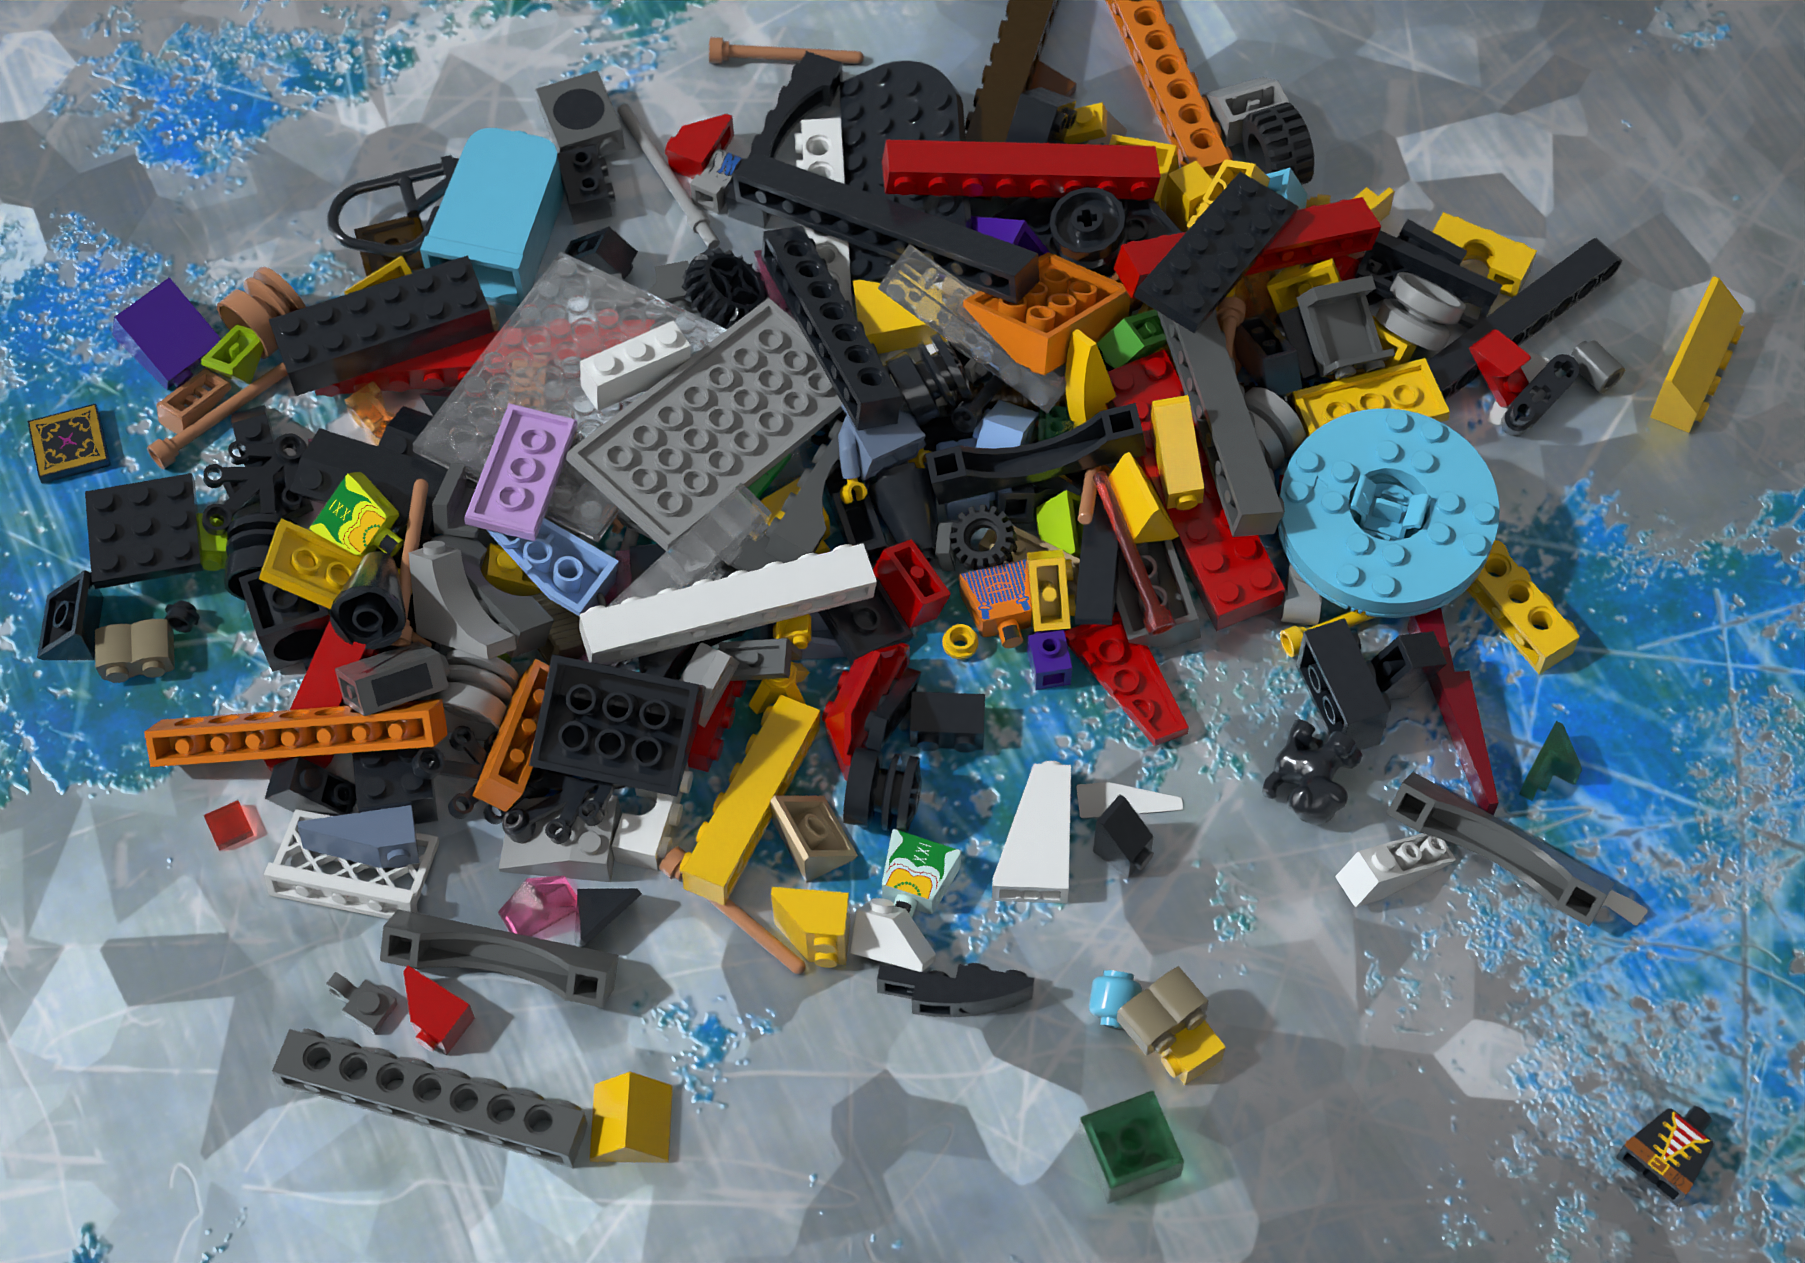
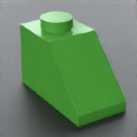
M1155 309L1123 318L1097 342L1098 347L1103 352L1104 360L1114 369L1151 355L1168 344L1158 312Z

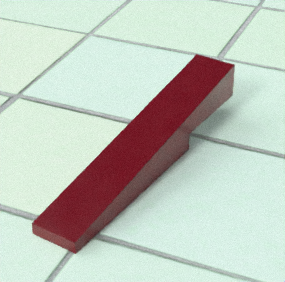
M1441 608L1410 616L1407 626L1409 634L1434 631L1443 650L1447 665L1432 676L1428 682L1478 808L1494 816L1499 802L1470 671L1455 672Z

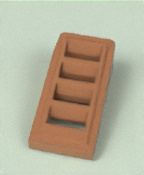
M203 369L156 404L159 423L176 434L180 433L209 413L231 389V383L208 369ZM206 385L212 390L208 391L204 389L202 386Z

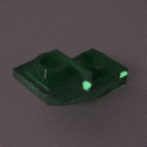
M1039 405L1037 442L1056 437L1074 429V421L1070 419L1068 407Z

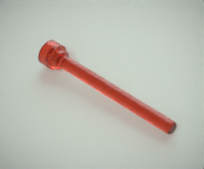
M1104 471L1097 472L1093 476L1094 483L1147 610L1144 612L1145 619L1143 622L1148 635L1155 636L1165 633L1176 626L1170 610H1166L1165 606L1160 605L1107 473Z

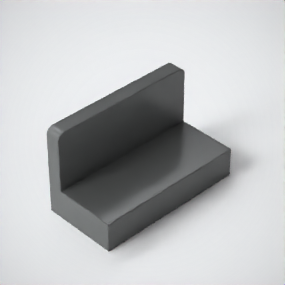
M451 463L433 501L434 533L468 538L478 537L481 528L465 524V515L475 491L474 488H467L466 464Z
M787 638L719 642L718 650L740 662L730 681L790 678L791 660L802 659V651Z

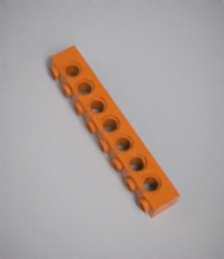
M1105 0L1165 135L1171 145H1177L1180 168L1197 161L1208 175L1215 177L1225 159L1233 160L1232 152L1228 146H1224L1221 140L1222 135L1218 122L1212 121L1208 100L1205 96L1201 97L1196 74L1190 72L1187 67L1186 53L1176 43L1173 25L1171 23L1167 24L1162 1Z
M442 699L409 701L367 716H363L349 706L163 719L144 731L150 767L434 747L448 735Z

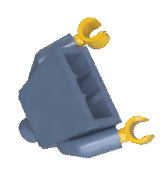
M843 404L841 405V408L847 414L838 434L842 476L844 479H847V484L840 490V498L845 504L852 503L853 501L852 488L855 490L857 501L863 500L867 495L865 485L858 482L857 477L861 476L863 480H866L906 461L908 463L915 462L916 468H925L923 462H927L926 453L931 452L928 450L924 451L923 447L926 445L924 440L925 434L921 431L915 416L900 409L898 424L857 431Z

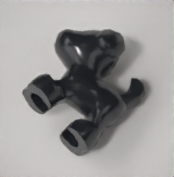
M1297 719L1290 729L1286 746L1278 753L1275 759L1273 772L1265 779L1262 793L1266 798L1274 799L1277 797V788L1284 782L1289 784L1300 783L1296 788L1292 789L1287 797L1286 804L1288 808L1295 812L1304 822L1313 825L1327 823L1348 801V793L1345 788L1332 781V778L1341 767L1355 768L1360 763L1363 755L1357 748L1355 741L1339 731H1334L1328 738L1327 743L1322 747L1323 740L1312 737L1316 730L1314 726L1305 720Z

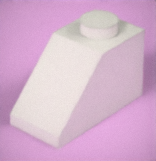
M874 898L857 909L850 953L923 972L935 962L936 953L906 909L896 907L892 901L883 898Z

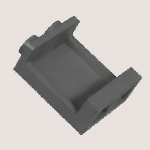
M1372 275L1313 287L1297 297L1321 377L1335 374L1336 379H1342L1356 374V370L1364 368L1365 373L1380 370L1385 367L1384 362L1395 356L1394 349L1383 351L1366 294L1376 289Z

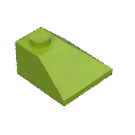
M1066 490L1036 507L1037 530L1040 539L1080 559L1084 527L1078 521L1081 496Z

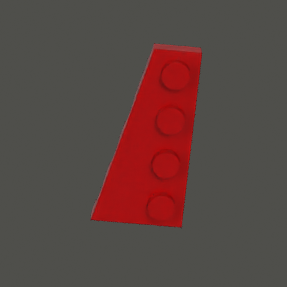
M1119 611L1114 613L1112 625L1083 624L1064 631L1068 647L1154 746L1188 734L1189 726L1147 645L1129 643Z

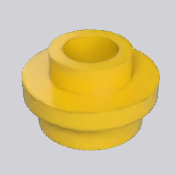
M957 624L945 632L942 645L944 651L954 659H967L977 651L979 640L972 628L964 624ZM964 641L967 645L956 646L954 643Z

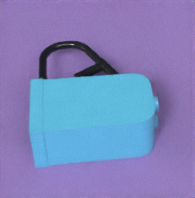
M484 128L476 131L469 137L460 159L448 155L440 157L441 163L359 182L342 190L333 200L327 214V226L332 237L342 246L352 250L387 257H404L420 251L425 269L468 255L486 301L527 309L535 278L564 199V187L557 150L550 140L527 134L524 131ZM445 175L444 179L416 199L412 183ZM399 186L406 214L409 218L418 217L424 210L444 196L441 205L435 206L432 209L422 234L414 241L404 245H386L356 239L345 234L339 225V216L344 205L350 199L360 194Z

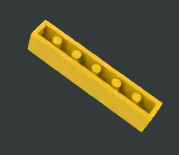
M781 694L774 706L769 705L766 708L762 717L760 732L758 735L752 734L745 749L746 757L742 764L736 763L729 778L730 785L726 793L720 792L717 796L711 820L709 823L706 821L702 823L696 837V847L693 852L688 851L684 855L680 864L679 872L683 876V889L721 905L726 904L772 819L770 800L774 796L785 795L820 730L819 709Z

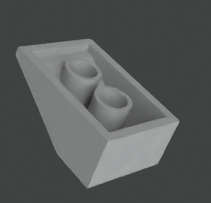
M589 793L584 802L593 800L596 793ZM618 795L611 796L604 810V819L596 826L586 825L578 814L571 827V836L563 844L553 843L546 835L545 828L551 820L560 817L564 807L536 821L534 834L524 842H514L505 833L499 871L611 882L614 865L612 843L622 815ZM551 796L524 799L512 809L527 810ZM595 810L590 812L588 816H591ZM562 828L558 829L555 834L559 833Z

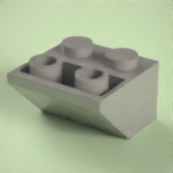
M1264 77L1202 94V97L1205 96L1208 100L1212 121H1217L1220 126L1221 139L1225 147L1243 143V121L1248 113L1284 102L1289 103L1279 81Z

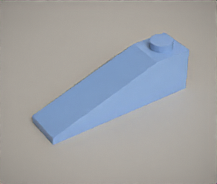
M546 518L543 519L535 541L487 530L550 600L578 616L585 613L588 609L598 606V593H602L605 597L615 583L618 560Z

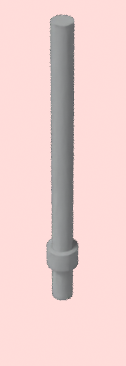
M622 104L617 109L618 114L686 214L687 223L694 233H699L709 249H715L720 244V241L709 226V218L703 210L696 207L629 105Z

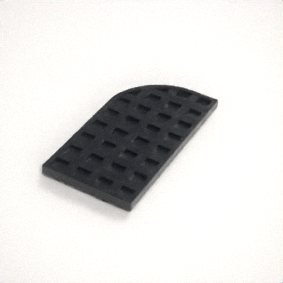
M895 61L882 64L840 82L845 184L972 229L969 196L885 194L882 159L886 140L966 141L962 98L950 80L931 65L917 61ZM848 242L851 292L853 294V281L855 280L887 284L922 270Z

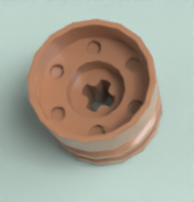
M263 266L254 272L253 278H247L243 282L245 292L239 289L233 290L217 304V311L229 331L236 324L252 329L264 347L261 358L266 359L278 349L269 319L305 308L306 305L291 285L279 274Z

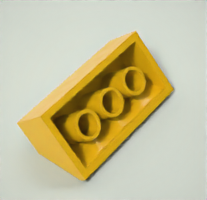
M1716 276L1712 277L1650 415V418L1688 433L1694 421L1702 423L1710 405L1704 399L1706 395L1714 396L1722 378L1716 375L1718 368L1726 370L1733 351L1728 350V346L1730 343L1737 345L1745 326L1739 324L1744 310L1721 279Z

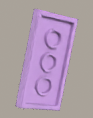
M509 403L467 509L465 524L535 541L566 460L567 452L578 427L577 420Z

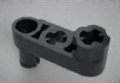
M1561 354L1552 358L1511 402L1501 418V426L1505 433L1510 436H1520L1529 428H1532L1573 384L1579 375V365L1573 357ZM1562 369L1566 374L1558 378L1555 373ZM1533 389L1535 392H1539L1541 389L1546 392L1544 399H1548V401L1540 400L1538 403L1534 402L1532 397L1535 394L1531 393V390ZM1518 412L1524 415V417L1521 416L1519 419L1516 418Z

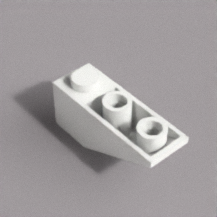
M1421 833L1358 851L1335 877L1354 906L1359 907L1382 900L1454 863L1456 858L1443 839Z

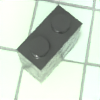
M598 70L536 88L539 110L557 153L595 145L598 157L625 149L622 127Z
M419 641L335 668L344 703L363 716L449 688L446 677L450 676V668L446 657Z

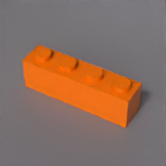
M537 659L533 661L518 680L473 793L474 797L504 812H507L523 794L533 768L529 766L550 667Z

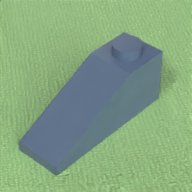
M411 805L297 821L303 849L378 868H402L409 864L419 863L416 828Z

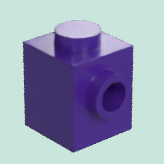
M1064 630L1038 631L1034 635H1028L1027 654L1035 690L1071 685L1072 664Z

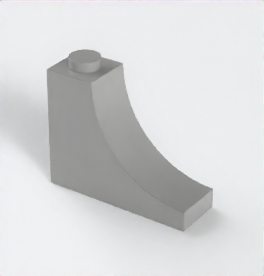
M430 541L424 543L423 548L408 553L416 633L419 636L487 660L516 649L515 635L498 626L486 614L474 596L464 570L461 550L445 546V543L442 541Z

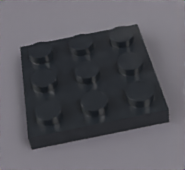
M192 473L85 491L91 578L95 589L204 570L196 487Z

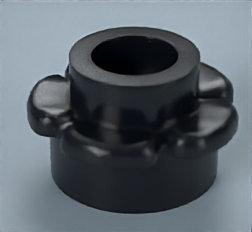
M180 600L173 605L168 604L165 608L167 613L165 619L168 620L171 628L176 631L188 633L194 625L199 623L200 616L196 612V607L187 601Z

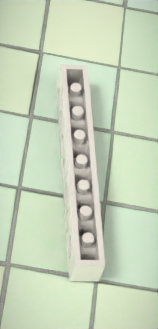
M841 118L801 120L802 133L795 134L796 154L803 153V160H797V167L845 184ZM803 226L808 237L813 238L819 256L828 263V271L832 278L838 281L840 292L844 299L849 300L852 306L848 242Z

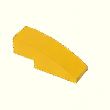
M1078 329L1071 334L1065 371L1066 399L1073 429L1088 421L1100 411L1107 410L1105 404L1116 397L1097 343Z

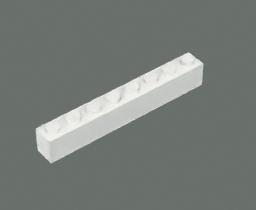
M844 544L836 547L831 552L819 555L817 553H808L799 557L798 560L787 563L780 561L772 562L765 565L762 569L751 572L739 570L731 573L726 578L714 581L703 579L690 587L678 590L676 588H667L660 591L657 595L646 598L631 597L624 600L621 604L610 607L595 606L580 614L579 630L589 662L609 665L873 598L877 581L864 544L855 546Z

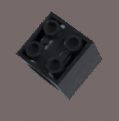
M261 571L239 577V581L257 638L271 671L274 672L303 662V654L317 650L330 621L331 614L329 608L260 580Z

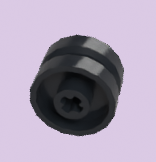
M1084 187L1069 192L1057 202L1051 211L1050 229L1056 255L1101 275L1107 274L1114 269L1122 244L1129 243L1126 217L1121 202L1112 193L1100 188Z

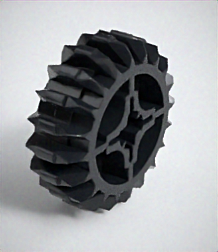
M719 247L714 251L707 249L705 252L695 256L682 277L684 279L682 288L687 292L684 298L692 302L691 310L698 311L701 315L700 320L705 318L710 322L711 328L718 326L722 333L766 299L771 298L772 295L766 290L769 284L760 279L762 273L756 272L752 268L753 263H746L742 255L739 257L734 256L731 250L724 253Z

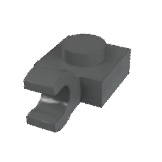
M335 972L326 983L332 995L347 1003L342 1009L343 1014L374 1035L398 1005L394 997L366 979L357 988L344 976Z

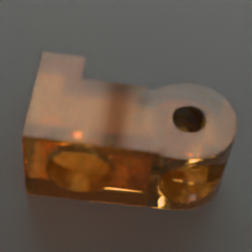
M372 381L345 399V403L350 417L370 440L378 446L387 424L395 414L384 409L385 402L382 392Z

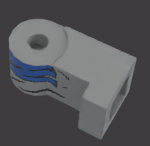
M721 149L716 150L701 176L696 175L690 183L691 197L694 204L719 215L726 204L724 202L725 190L729 183H733L732 173L739 168L743 158ZM704 195L712 196L713 201L706 200Z

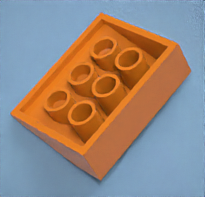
M1050 252L1038 257L1040 281L1017 304L982 291L963 300V307L1016 363L1044 376L1067 362L1072 332L1078 329L1094 342H1099L1123 318L1129 316L1131 299L1123 284Z

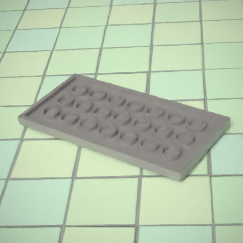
M768 298L569 450L566 460L668 552L843 411L841 408L842 402L798 323Z

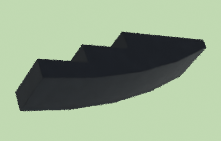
M1096 496L1092 522L1083 527L1075 624L1112 625L1119 580L1118 564L1122 543V525L1108 498L1103 496Z

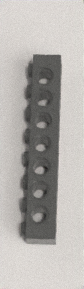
M289 1029L272 1070L279 1085L570 1168L574 1166L588 1127L585 1113L574 1103L559 1101L558 1104L544 1101L543 1096L527 1090L519 1094L507 1090L505 1085L493 1080H486L485 1083L470 1080V1076L457 1070H449L448 1073L434 1070L431 1064L422 1060L413 1059L411 1063L398 1060V1057L389 1051L376 1049L375 1053L361 1049L359 1044L347 1039H339V1042L327 1040L323 1034L312 1029H303L302 1032ZM322 1058L331 1059L325 1068L314 1069V1065L318 1060ZM356 1069H367L366 1074L362 1078L357 1080L350 1079L351 1074ZM397 1078L404 1080L398 1089H386L391 1080ZM430 1089L441 1090L439 1096L433 1100L427 1101L422 1099L424 1094ZM475 1099L478 1101L477 1105L469 1111L459 1110L460 1105L465 1100ZM510 1109L515 1111L513 1117L508 1121L501 1122L496 1120L497 1115L503 1110ZM541 1120L552 1122L550 1128L544 1132L533 1130L534 1125Z

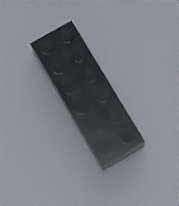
M468 255L269 319L295 396L494 332L488 304Z

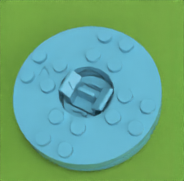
M1400 409L1361 410L1343 415L1321 426L1304 440L1295 451L1284 473L1279 495L1283 499L1285 506L1284 517L1278 523L1279 536L1284 552L1298 575L1307 585L1328 601L1344 609L1351 607L1353 612L1357 609L1359 614L1365 611L1366 615L1374 617L1401 618L1415 616L1440 608L1457 598L1481 573L1487 562L1499 525L1500 509L1496 485L1489 468L1477 450L1465 438L1447 425L1431 417Z

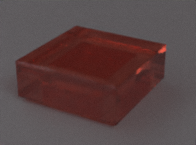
M239 800L203 815L219 851L254 836Z

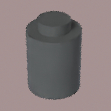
M1596 340L1581 342L1571 353V356L1578 362L1579 374L1599 393H1605L1611 389L1625 373V368Z

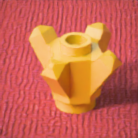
M791 661L790 678L762 679L749 703V707L756 714L762 713L771 703H776L780 694L806 704L797 687V683L802 682L810 672L801 663Z

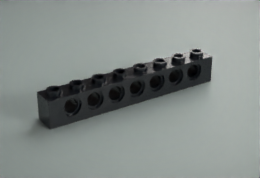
M802 225L763 231L761 259L857 431L898 424L899 410L904 404L902 391L893 383L887 365H883L879 359L875 344L870 343L865 335L862 322L857 321L854 316L850 301L844 299L840 292L838 281L830 275L826 260L819 256L813 238L808 237Z

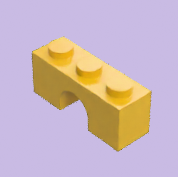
M1445 212L1442 213L1432 231L1467 250L1468 252L1463 261L1475 259L1483 262L1489 269L1487 278L1502 284L1499 293L1511 298L1516 296L1523 287L1537 253V250L1528 247L1522 242L1513 241L1492 230L1481 228L1460 217L1452 216Z

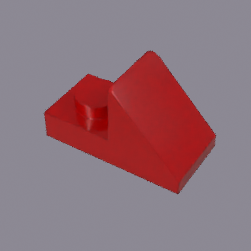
M1496 329L1469 347V350L1500 407H1508L1529 384L1521 366L1532 358L1526 351Z

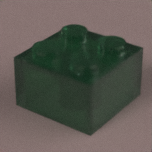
M1153 1090L1079 1118L1077 1133L1107 1204L1181 1177L1184 1159Z

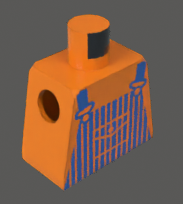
M1026 560L960 574V596L982 637L999 635L1004 648L1009 649L1019 646L1023 642L1020 630L1029 628L1032 620V604Z

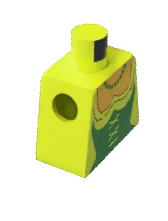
M362 472L347 473L309 528L321 537L360 557L374 552L377 547L393 557L404 543L402 538L390 530L399 517L398 511Z

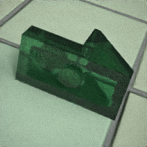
M1555 722L1519 795L1533 801L1539 789L1546 792L1554 776L1575 785L1582 771L1581 764L1562 723Z

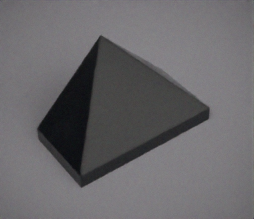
M638 888L577 889L574 940L576 945L582 947L589 943L640 897L642 893Z

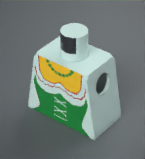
M893 829L882 880V898L892 901L896 907L906 909L911 918L915 910L927 914L934 913L960 869L961 850Z

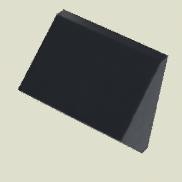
M82 571L47 595L37 654L38 659L94 660L95 630L100 625L104 597L100 589H95L92 584L91 572Z

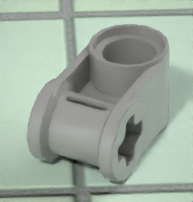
M1290 563L1289 573L1285 580L1281 621L1317 625L1320 618L1322 596L1306 584Z

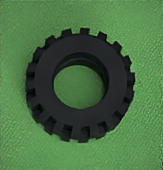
M1284 102L1248 113L1243 121V146L1247 162L1256 164L1265 174L1291 168L1301 185L1310 182L1314 175V149L1308 128L1298 110L1291 103Z

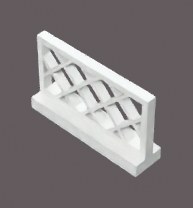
M295 809L273 863H268L264 872L269 896L390 919L398 909L418 913L417 902L439 846V837L416 832L417 845L427 847L424 855L419 857V863L395 868L385 873L383 868L375 867L380 876L366 882L358 880L355 874L371 867L370 865L357 862L349 866L346 859L326 854L313 859L310 852L303 849L301 838L298 835L297 821L331 816ZM301 851L308 861L296 868L285 866L287 858ZM338 858L344 868L330 875L322 873L319 867ZM407 873H410L414 879L411 890L394 887L391 882Z

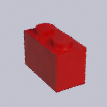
M912 539L884 549L873 568L875 577L879 579L910 629L936 619L951 595Z

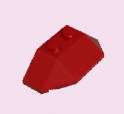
M900 643L881 648L854 660L850 671H843L837 685L839 693L835 701H829L824 709L822 721L825 722L826 737L846 781L856 747L868 749L866 743L869 732L864 731L868 714L871 710H877L882 694L888 695L893 679H900L910 663V645Z

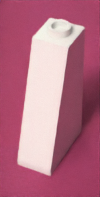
M1057 761L1033 764L993 877L992 901L1067 904L1069 891L1071 765H1062V763Z

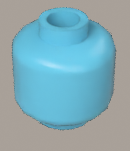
M1104 970L1103 976L1096 977L1092 982L1089 1011L1095 1017L1101 1018V1026L1123 1029L1117 1021V1011L1129 1000L1141 993L1142 987L1138 982L1134 981L1133 974Z

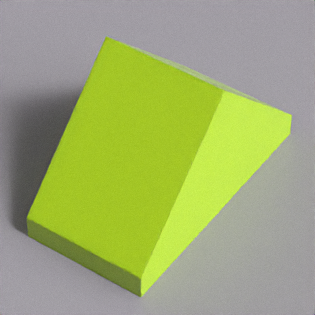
M236 324L201 359V365L219 375L250 385L264 347L252 329Z

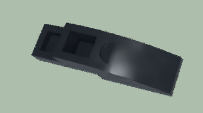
M970 963L967 966L959 964L956 978H951L942 971L930 970L924 973L890 964L889 966H879L877 993L912 999V1014L931 1017L978 1016L1009 1009L1032 1000L1035 978L1028 977L1027 974L1018 970H1007L1005 973L993 971L986 965L979 963Z

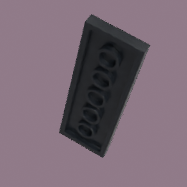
M1240 171L1137 287L1134 297L1195 334L1293 219L1299 206Z

